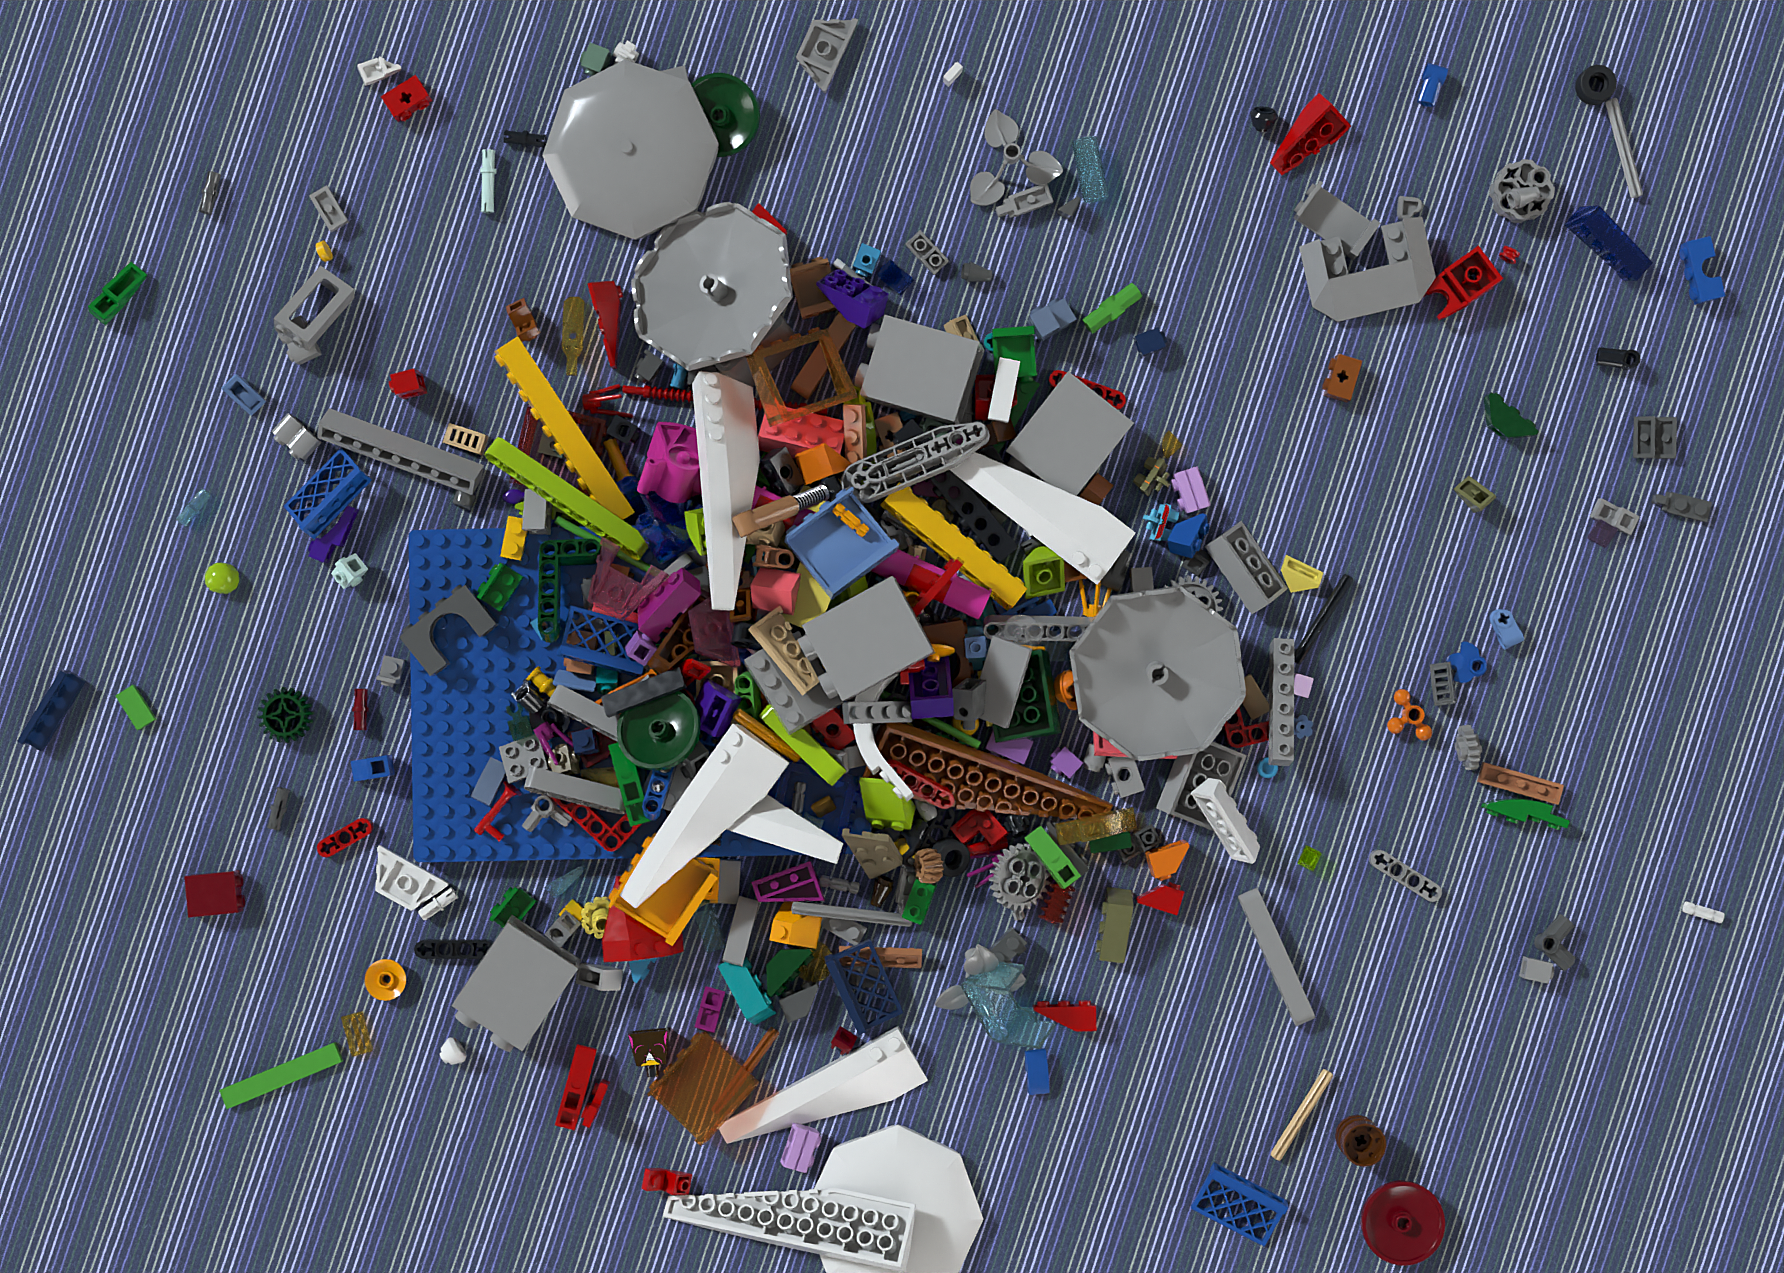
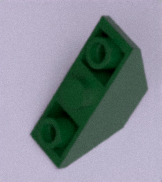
M1492 392L1485 395L1486 426L1502 440L1532 437L1539 433L1536 425L1531 420L1522 418L1518 409L1505 404L1504 398L1498 393L1493 394Z
M814 948L781 949L766 965L767 995L769 997L780 996L787 988L785 984L789 980L794 981L801 973L799 969L803 965L807 966L815 958L813 954L816 950Z

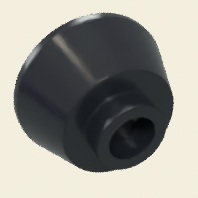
M1255 107L1250 111L1252 125L1257 131L1267 132L1275 124L1278 114L1269 107Z

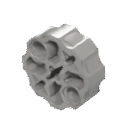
M1522 159L1520 162L1509 163L1496 174L1494 182L1490 185L1489 196L1494 204L1493 209L1499 216L1508 218L1512 223L1534 220L1547 210L1551 199L1554 198L1555 187L1550 180L1551 174L1545 167L1535 164L1533 160ZM1513 172L1510 178L1504 179L1508 173ZM1534 174L1541 177V183L1535 181ZM1537 186L1540 190V196L1542 197L1519 209L1511 207L1506 209L1502 205V200L1507 201V193L1511 192L1514 188ZM1539 204L1536 210L1530 211L1534 205Z

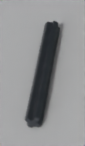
M1344 574L1294 652V662L1296 664L1303 662L1352 584L1353 578L1349 575Z

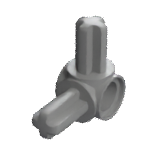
M542 795L535 800L531 807L532 812L522 826L527 831L532 832L542 818L550 816L566 827L571 822L572 817L559 808L558 804L551 797ZM542 799L549 801L550 807L548 810H543L540 807Z

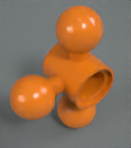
M1397 690L1394 694V701L1398 705L1404 706L1402 718H1391L1387 723L1388 730L1393 734H1398L1403 730L1404 724H1415L1417 727V738L1423 741L1430 739L1432 729L1429 725L1422 723L1425 716L1423 709L1410 704L1411 697L1407 690ZM1415 709L1417 711V718L1412 721L1409 718V712Z

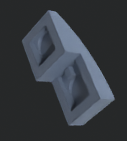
M490 757L472 792L471 798L488 806L491 805L506 775L503 762Z

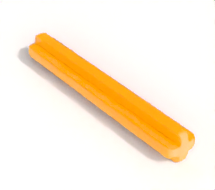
M737 709L734 712L733 719L784 756L793 762H798L801 759L781 737L741 709Z

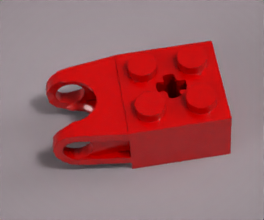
M1478 245L1444 269L1434 279L1423 297L1432 293H1441L1445 296L1447 306L1437 315L1438 320H1442L1480 298L1503 280V277ZM1468 273L1471 275L1474 273L1476 275L1475 279L1470 280Z

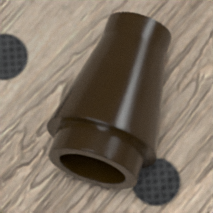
M883 875L875 879L870 901L871 905L879 908L882 907V904L894 888V881Z

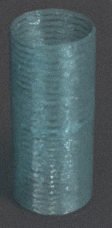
M1096 136L1078 138L1071 143L1084 203H1095L1109 197L1105 173H1103L1104 168L1098 145V137Z

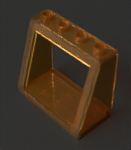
M817 327L808 330V335L802 337L798 333L789 336V341L782 342V339L770 342L771 347L767 348L760 345L757 346L752 354L746 356L770 427L858 398L854 385L827 329L820 330ZM819 340L837 396L788 412L763 358Z

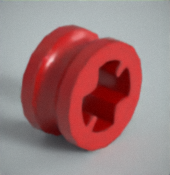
M1503 246V253H1499L1498 256L1509 264H1515V258H1518L1520 253L1509 246Z

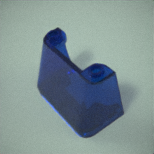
M626 476L616 482V484L638 517L636 527L659 563L662 564L691 547L693 542L687 532L686 520L678 504L664 500L655 491H649L648 494L639 493L637 486L640 479L635 476Z

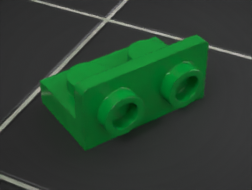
M500 562L498 565L495 564L490 570L488 581L483 582L478 588L477 592L479 595L477 598L501 612L524 577Z
M916 879L902 918L919 925L923 924L937 884L920 883L919 879Z

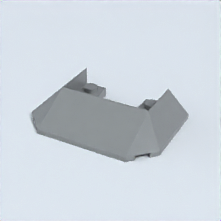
M1403 218L1400 222L1381 226L1389 265L1348 274L1340 236L1322 241L1318 239L1299 246L1312 307L1329 316L1334 321L1341 322L1420 303L1436 278L1423 218Z

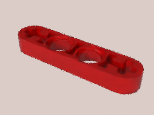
M1062 370L1052 372L1049 376V385L1055 388L1057 385L1052 378L1061 375L1062 379L1067 372ZM1074 375L1090 389L1099 388L1103 393V399L1106 397V391L1110 392L1108 397L1115 398L1116 395L1119 396V400L1122 403H1118L1117 406L1113 405L1112 400L1107 399V402L1117 410H1120L1125 405L1126 398L1122 392Z
M896 760L886 761L892 769L895 767L903 782L906 776L912 775L915 777L913 783L906 785L916 796L941 809H948L954 804L953 793L947 787ZM925 785L933 787L929 793H923L921 789ZM946 795L948 796V800H945V799H944L943 801H941L940 796H942V797H946Z

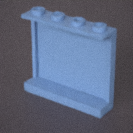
M853 487L848 490L842 489L836 494V499L832 502L826 501L819 507L820 510L817 513L808 514L802 520V524L789 528L786 531L787 535L784 540L831 600L894 554L899 548V543L895 539L891 540L853 494ZM838 503H841L846 511L849 510L861 521V524L864 523L869 527V531L865 536L860 537L855 533V529L852 530L840 520V516L837 517L832 513L833 508Z

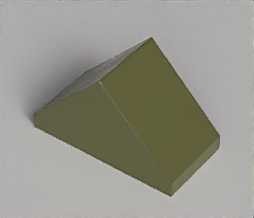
M1470 476L1466 477L1454 488V491L1473 513L1482 511L1497 498L1495 494Z

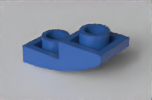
M1045 1048L1025 1051V1070L1027 1072V1091L1029 1095L1050 1093Z

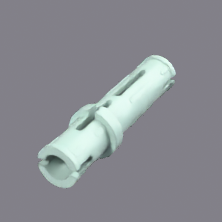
M483 149L482 168H480V173L482 174L481 212L494 213V174H497V169H495V150L487 149L486 151V149Z

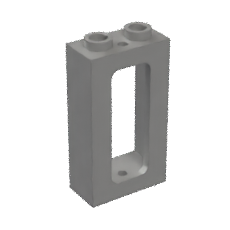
M320 265L274 317L275 330L280 335H286L292 339V342L297 347H303L309 351L355 298L354 289ZM321 283L336 295L306 329H302L291 322L289 318Z

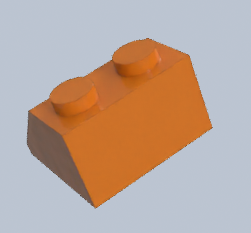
M1180 840L1145 851L1151 875L1160 881L1171 878V874L1176 873L1189 848V843L1185 840Z

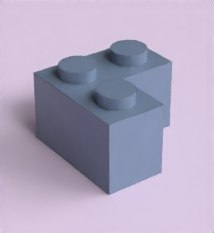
M1056 298L1044 308L1040 305L1033 309L1027 322L1029 326H1034L1035 336L1039 343L1075 323L1077 319L1066 300L1063 298L1059 301Z

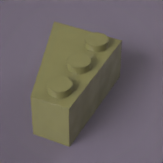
M1107 887L1105 902L1102 904L1101 912L1103 920L1099 922L1098 933L1101 935L1100 940L1096 941L1095 952L1099 953V960L1116 963H1124L1133 913L1131 890Z

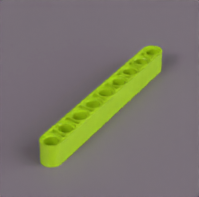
M497 437L484 453L486 459L632 559L640 560L651 545L650 539L506 440Z

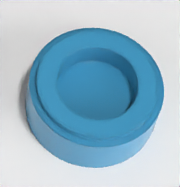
M1265 757L1258 761L1256 769L1260 776L1272 778L1278 771V765H1269V757Z

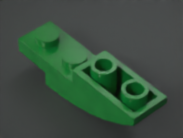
M618 743L608 745L630 827L651 821L643 813L644 794L636 765L623 754Z
M1526 799L1492 800L1482 803L1481 806L1487 809V814L1496 817L1502 814L1507 816V821L1518 824V821L1526 822L1528 815V820L1537 823L1543 820L1548 822V827L1560 830V827L1568 828L1570 822L1551 814L1552 805Z

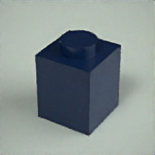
M1159 327L1136 335L1133 338L1140 358L1164 349L1167 342L1165 333L1163 331L1160 332Z
M590 728L571 732L575 754L585 756L600 752L598 736L595 730Z

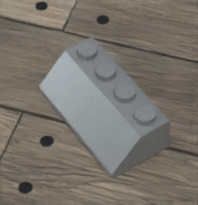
M1242 521L1205 546L1209 555L1214 559L1222 574L1225 575L1233 590L1238 594L1244 606L1251 614L1270 604L1288 589Z

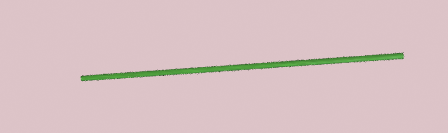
M560 516L554 522L583 539L597 540L602 549L654 577L662 573L661 570L642 560L632 559L610 543ZM721 610L730 616V610ZM754 620L742 621L752 625L755 624ZM884 690L880 697L885 699L891 693ZM893 697L894 701H902V699ZM936 717L922 718L925 722L978 749L981 741Z

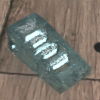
M585 865L579 866L549 883L544 888L557 899L587 870V867Z

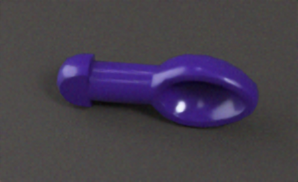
M511 489L506 491L502 498L509 504H518L524 500L525 492Z

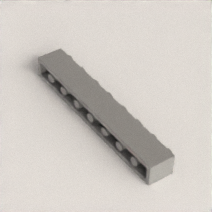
M329 408L319 422L317 437L319 439L473 495L482 480L484 468L482 464Z

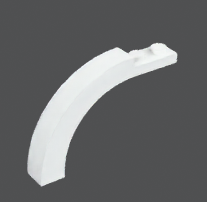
M899 673L856 696L855 702H878L884 689ZM853 724L856 742L867 767L873 775L881 770L879 775L886 783L890 781L895 788L892 790L898 798L904 797L906 801H909L914 797L913 793L880 754L873 736V724Z

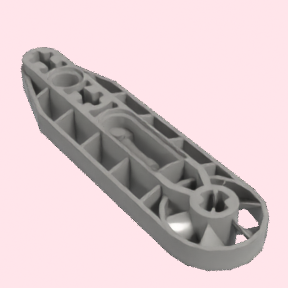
M980 422L940 426L854 462L847 467L842 475V489L848 490L853 487V494L861 504L873 502L957 467L989 441V431ZM953 430L950 433H947L936 438L935 434H938L943 431ZM978 431H980V436H979V437H977V433H976V432H978ZM933 436V440L917 446L916 442ZM964 439L961 445H954L956 440ZM912 444L914 445V448H911L907 451H904L899 454L897 452V450H900L904 447H907ZM892 452H894L895 456L887 458L883 461H878V458H881ZM962 454L956 461L946 464L947 460ZM943 462V467L927 473L926 469ZM863 466H868L866 472L862 471ZM924 471L923 475L908 481L907 477ZM877 474H879V478H878V479H874V477H875ZM902 479L905 480L904 483L890 489L888 485Z

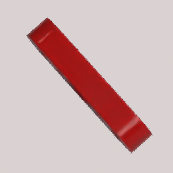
M368 818L357 819L322 839L317 845L318 854L322 857L333 856L368 836L374 828L372 821ZM360 822H362V824L367 823V832L365 833V831H359L355 835L353 830H356L361 826ZM344 831L348 832L351 836L348 843H343L340 840V834ZM336 841V843L340 846L339 849L337 845L331 847L330 853L328 851H323V848L325 847L324 843L331 844Z

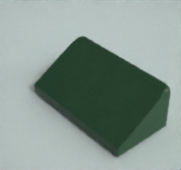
M1128 828L1088 835L1090 850L1093 854L1132 847Z

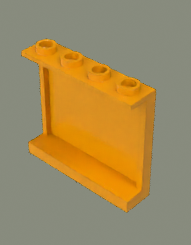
M654 833L652 837L647 836L643 842L642 847L644 849L641 854L636 853L630 864L633 866L630 871L625 870L619 879L621 882L619 888L616 889L614 887L609 894L608 899H610L608 907L611 908L612 905L665 937V942L673 946L718 878L719 872L699 859L692 858L685 867L671 876L670 880L663 883L656 889V892L637 908H634L620 896V893L657 833Z

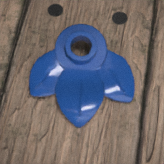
M1461 642L1460 653L1451 654L1446 658V662L1451 661V667L1456 671L1454 681L1460 683H1467L1474 676H1481L1487 670V662L1479 656L1478 648L1469 642ZM1475 662L1479 664L1478 670L1473 669Z

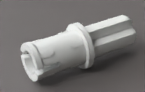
M450 887L437 898L434 897L433 901L418 911L419 915L423 920H427L440 910L443 911L444 907L459 897L455 894L454 889Z

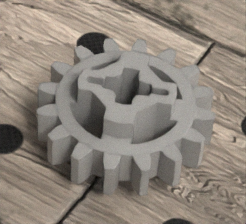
M1471 725L1459 726L1455 742L1458 760L1463 761V766H1465L1466 770L1478 769V761H1480L1479 758H1481L1480 754L1482 752L1478 734H1474V729L1471 728Z

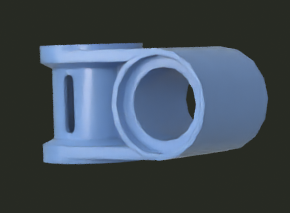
M1496 609L1491 612L1489 617L1490 623L1504 650L1524 641V636L1510 611ZM1500 615L1505 617L1502 619V622H1498V619L1501 618Z

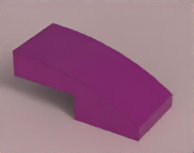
M705 986L694 1028L715 1033L725 991Z

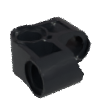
M758 609L755 623L771 611ZM741 621L734 623L730 642L732 646L756 651L763 649L748 630L752 624Z

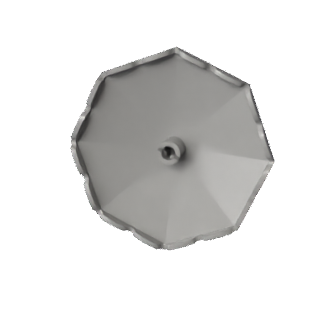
M624 59L564 90L542 156L572 218L637 240L697 210L706 189L708 175L711 173L717 157L719 143L689 81Z
M730 202L710 206L703 213L693 211L676 222L665 225L655 239V248L652 251H647L635 267L634 279L632 278L631 281L633 300L637 307L634 309V323L639 338L688 371L752 354L793 297L786 234L768 221L760 219L742 205Z
M1181 585L1110 596L1069 651L1079 720L1133 760H1153L1170 755L1180 756L1204 751L1219 734L1225 722L1236 712L1246 696L1237 627Z

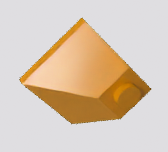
M783 902L773 919L769 940L816 949L822 917L793 914L791 911L793 902Z

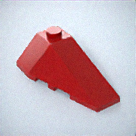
M1318 93L1303 108L1271 159L1270 164L1281 175H1284L1303 163L1304 158L1312 153L1316 155L1323 146L1328 143L1332 145L1338 141L1351 125L1325 97Z
M615 281L587 283L594 310L599 315L598 324L602 335H604L603 342L610 367L616 369L621 318L620 298H623L621 286H617Z

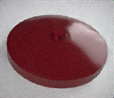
M1405 1180L1386 1183L1372 1192L1362 1209L1360 1224L1363 1238L1373 1253L1388 1263L1401 1266L1420 1263L1437 1250L1445 1232L1443 1209L1437 1198L1418 1183Z

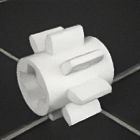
M628 40L625 44L620 42L613 53V56L616 57V64L624 59L636 62L639 55L635 51L637 49L636 45Z

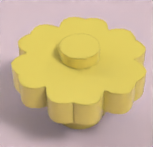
M606 896L595 897L593 903L587 902L581 911L583 918L581 921L582 927L587 934L594 933L597 939L603 938L609 911L608 905L610 901Z

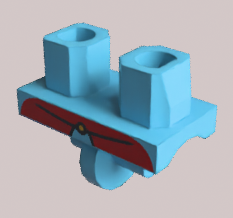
M1160 504L1158 512L1152 509L1150 516H1143V520L1148 521L1146 529L1152 530L1150 540L1167 541L1172 530L1165 528L1166 521L1176 523L1179 512L1172 509L1171 505Z

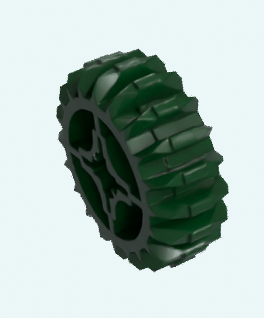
M282 687L281 693L278 689H274L273 694H266L268 700H261L265 707H258V710L262 711L263 715H258L257 718L263 719L259 726H266L263 733L268 734L271 732L269 735L270 739H274L277 736V742H282L284 738L285 743H290L291 738L293 741H298V735L300 737L305 736L303 729L310 731L311 728L307 723L314 722L313 719H309V715H314V711H308V708H311L313 705L312 703L305 704L309 698L307 696L301 698L302 691H298L295 694V688H290L288 691L286 687ZM288 698L293 700L298 705L300 711H295L292 709L291 703H289ZM281 699L278 711L271 713L275 703ZM286 712H289V714H295L294 716H289L286 718H283V716H277ZM301 717L297 727L291 731L290 727H292L293 720ZM272 719H276L280 722L283 731H280L275 727V725L272 722Z

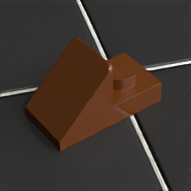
M1009 418L1008 423L994 421L986 425L990 434L989 441L978 450L984 449L989 445L993 446L1015 439L1017 436L1011 418ZM980 431L976 432L977 437L980 436Z

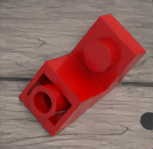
M645 1168L642 1189L645 1191H664L671 1195H689L692 1174L664 1168Z

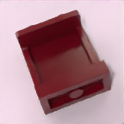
M239 870L184 876L188 918L243 911L245 896L241 892L243 876Z

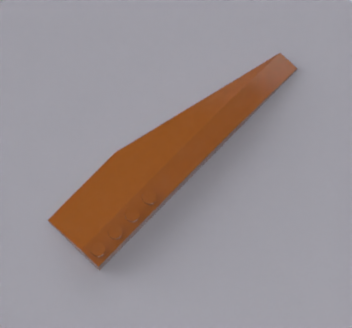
M881 723L875 736V744L886 761L896 760L950 789L954 796V804L951 807H956V809L965 810V808H971L977 811L992 810L996 813L1026 816L1034 814L1039 815V817L1048 818V816H1054L1060 819L1075 818L1079 821L1105 823L1113 807L1112 803L1042 773L904 723ZM866 765L863 778L882 779L879 775L881 770L873 775ZM912 775L906 776L904 779L906 784H911L915 781V777ZM925 785L922 787L921 791L923 793H929L932 791L933 787L931 785ZM913 794L914 797L912 798L931 804L930 802ZM947 795L946 797L940 796L941 801H943L944 799L948 800Z

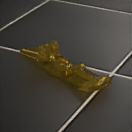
M568 297L563 305L562 350L567 356V376H577L578 357H580L583 350L585 302L580 297ZM576 333L577 336L576 338L571 339L569 338L570 334Z

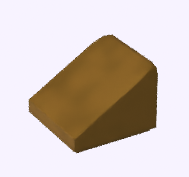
M827 795L813 803L811 808L817 817L821 818L834 811L836 805L830 795Z

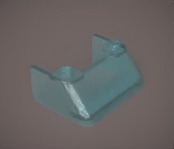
M999 962L995 970L971 975L964 980L961 988L987 1035L993 1041L1040 1049L1055 1028V1022L1038 1020L1033 1009L1020 1007L1016 1002L1010 988L1025 969L1023 964Z

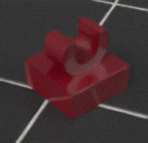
M840 1026L831 1041V1048L834 1049L836 1046L842 1050L841 1055L845 1054V1052L848 1054L857 1036Z

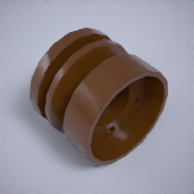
M1358 1114L1351 1115L1343 1119L1337 1126L1335 1133L1336 1144L1349 1161L1357 1166L1366 1167L1372 1166L1381 1160L1387 1146L1386 1139L1382 1131L1372 1120Z

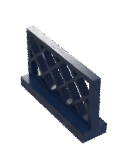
M871 939L835 955L831 953L825 956V963L858 1035L866 1033V1029L904 1013ZM867 946L871 950L869 960L858 956L860 950ZM845 956L853 958L850 968L842 966L839 959ZM856 960L867 963L863 973L853 969ZM870 964L879 967L880 971L877 978L867 974ZM851 973L862 976L858 986L849 983L848 980ZM865 978L875 981L872 991L861 987ZM878 983L887 985L888 990L885 996L875 992ZM859 991L870 994L866 1004L857 1000ZM873 996L883 999L880 1009L870 1006ZM886 1001L895 1003L897 1010L892 1012L884 1011ZM868 1009L878 1012L876 1019L867 1022L865 1018Z

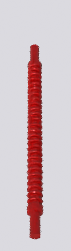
M623 385L622 393L643 395V398H650L652 396L653 399L659 397L660 400L662 398H665V400L670 398L671 401L676 399L677 402L680 399L682 402L688 400V403L694 401L691 390L687 393L686 390L680 392V389L675 391L672 388L670 391L668 388L663 390L662 387L657 389L656 386L651 388L648 385L644 387ZM754 398L755 408H758L759 411L761 409L765 411L767 403L822 416H827L828 408L807 406V403L797 405V402L794 404L789 402L786 404L785 401L783 403H780L779 400L777 402H774V400L769 402L768 399L762 401V398L759 400Z

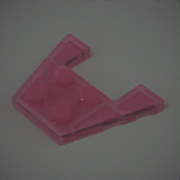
M602 537L600 555H597L596 559L598 563L597 569L592 577L587 601L617 619L624 621L668 578L669 574L651 565L642 582L638 583L610 566L620 546Z

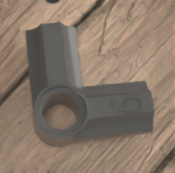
M1559 914L1543 933L1535 937L1534 945L1562 971H1565L1575 963L1576 957L1561 944V941L1575 926L1568 918ZM1548 938L1550 944L1547 948H1545L1544 942Z

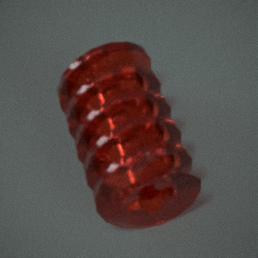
M1057 883L1050 884L1049 886L1054 891L1046 893L1051 899H1044L1048 907H1041L1045 915H1038V917L1053 924L1064 923V919L1060 915H1067V911L1063 907H1070L1066 899H1073L1069 892H1075L1076 888L1069 885L1062 889Z

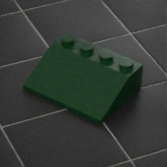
M1042 649L1032 651L1009 728H1003L992 723L995 743L1062 733L1048 651Z

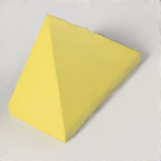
M1288 555L1284 558L1281 572L1291 593L1314 589L1320 586L1323 572Z

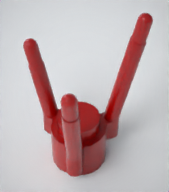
M620 384L596 391H589V394H583L582 396L584 410H590L591 414L600 413L628 418L633 417L629 413L598 409V407L602 406V401L622 397L621 394L599 395L620 388Z

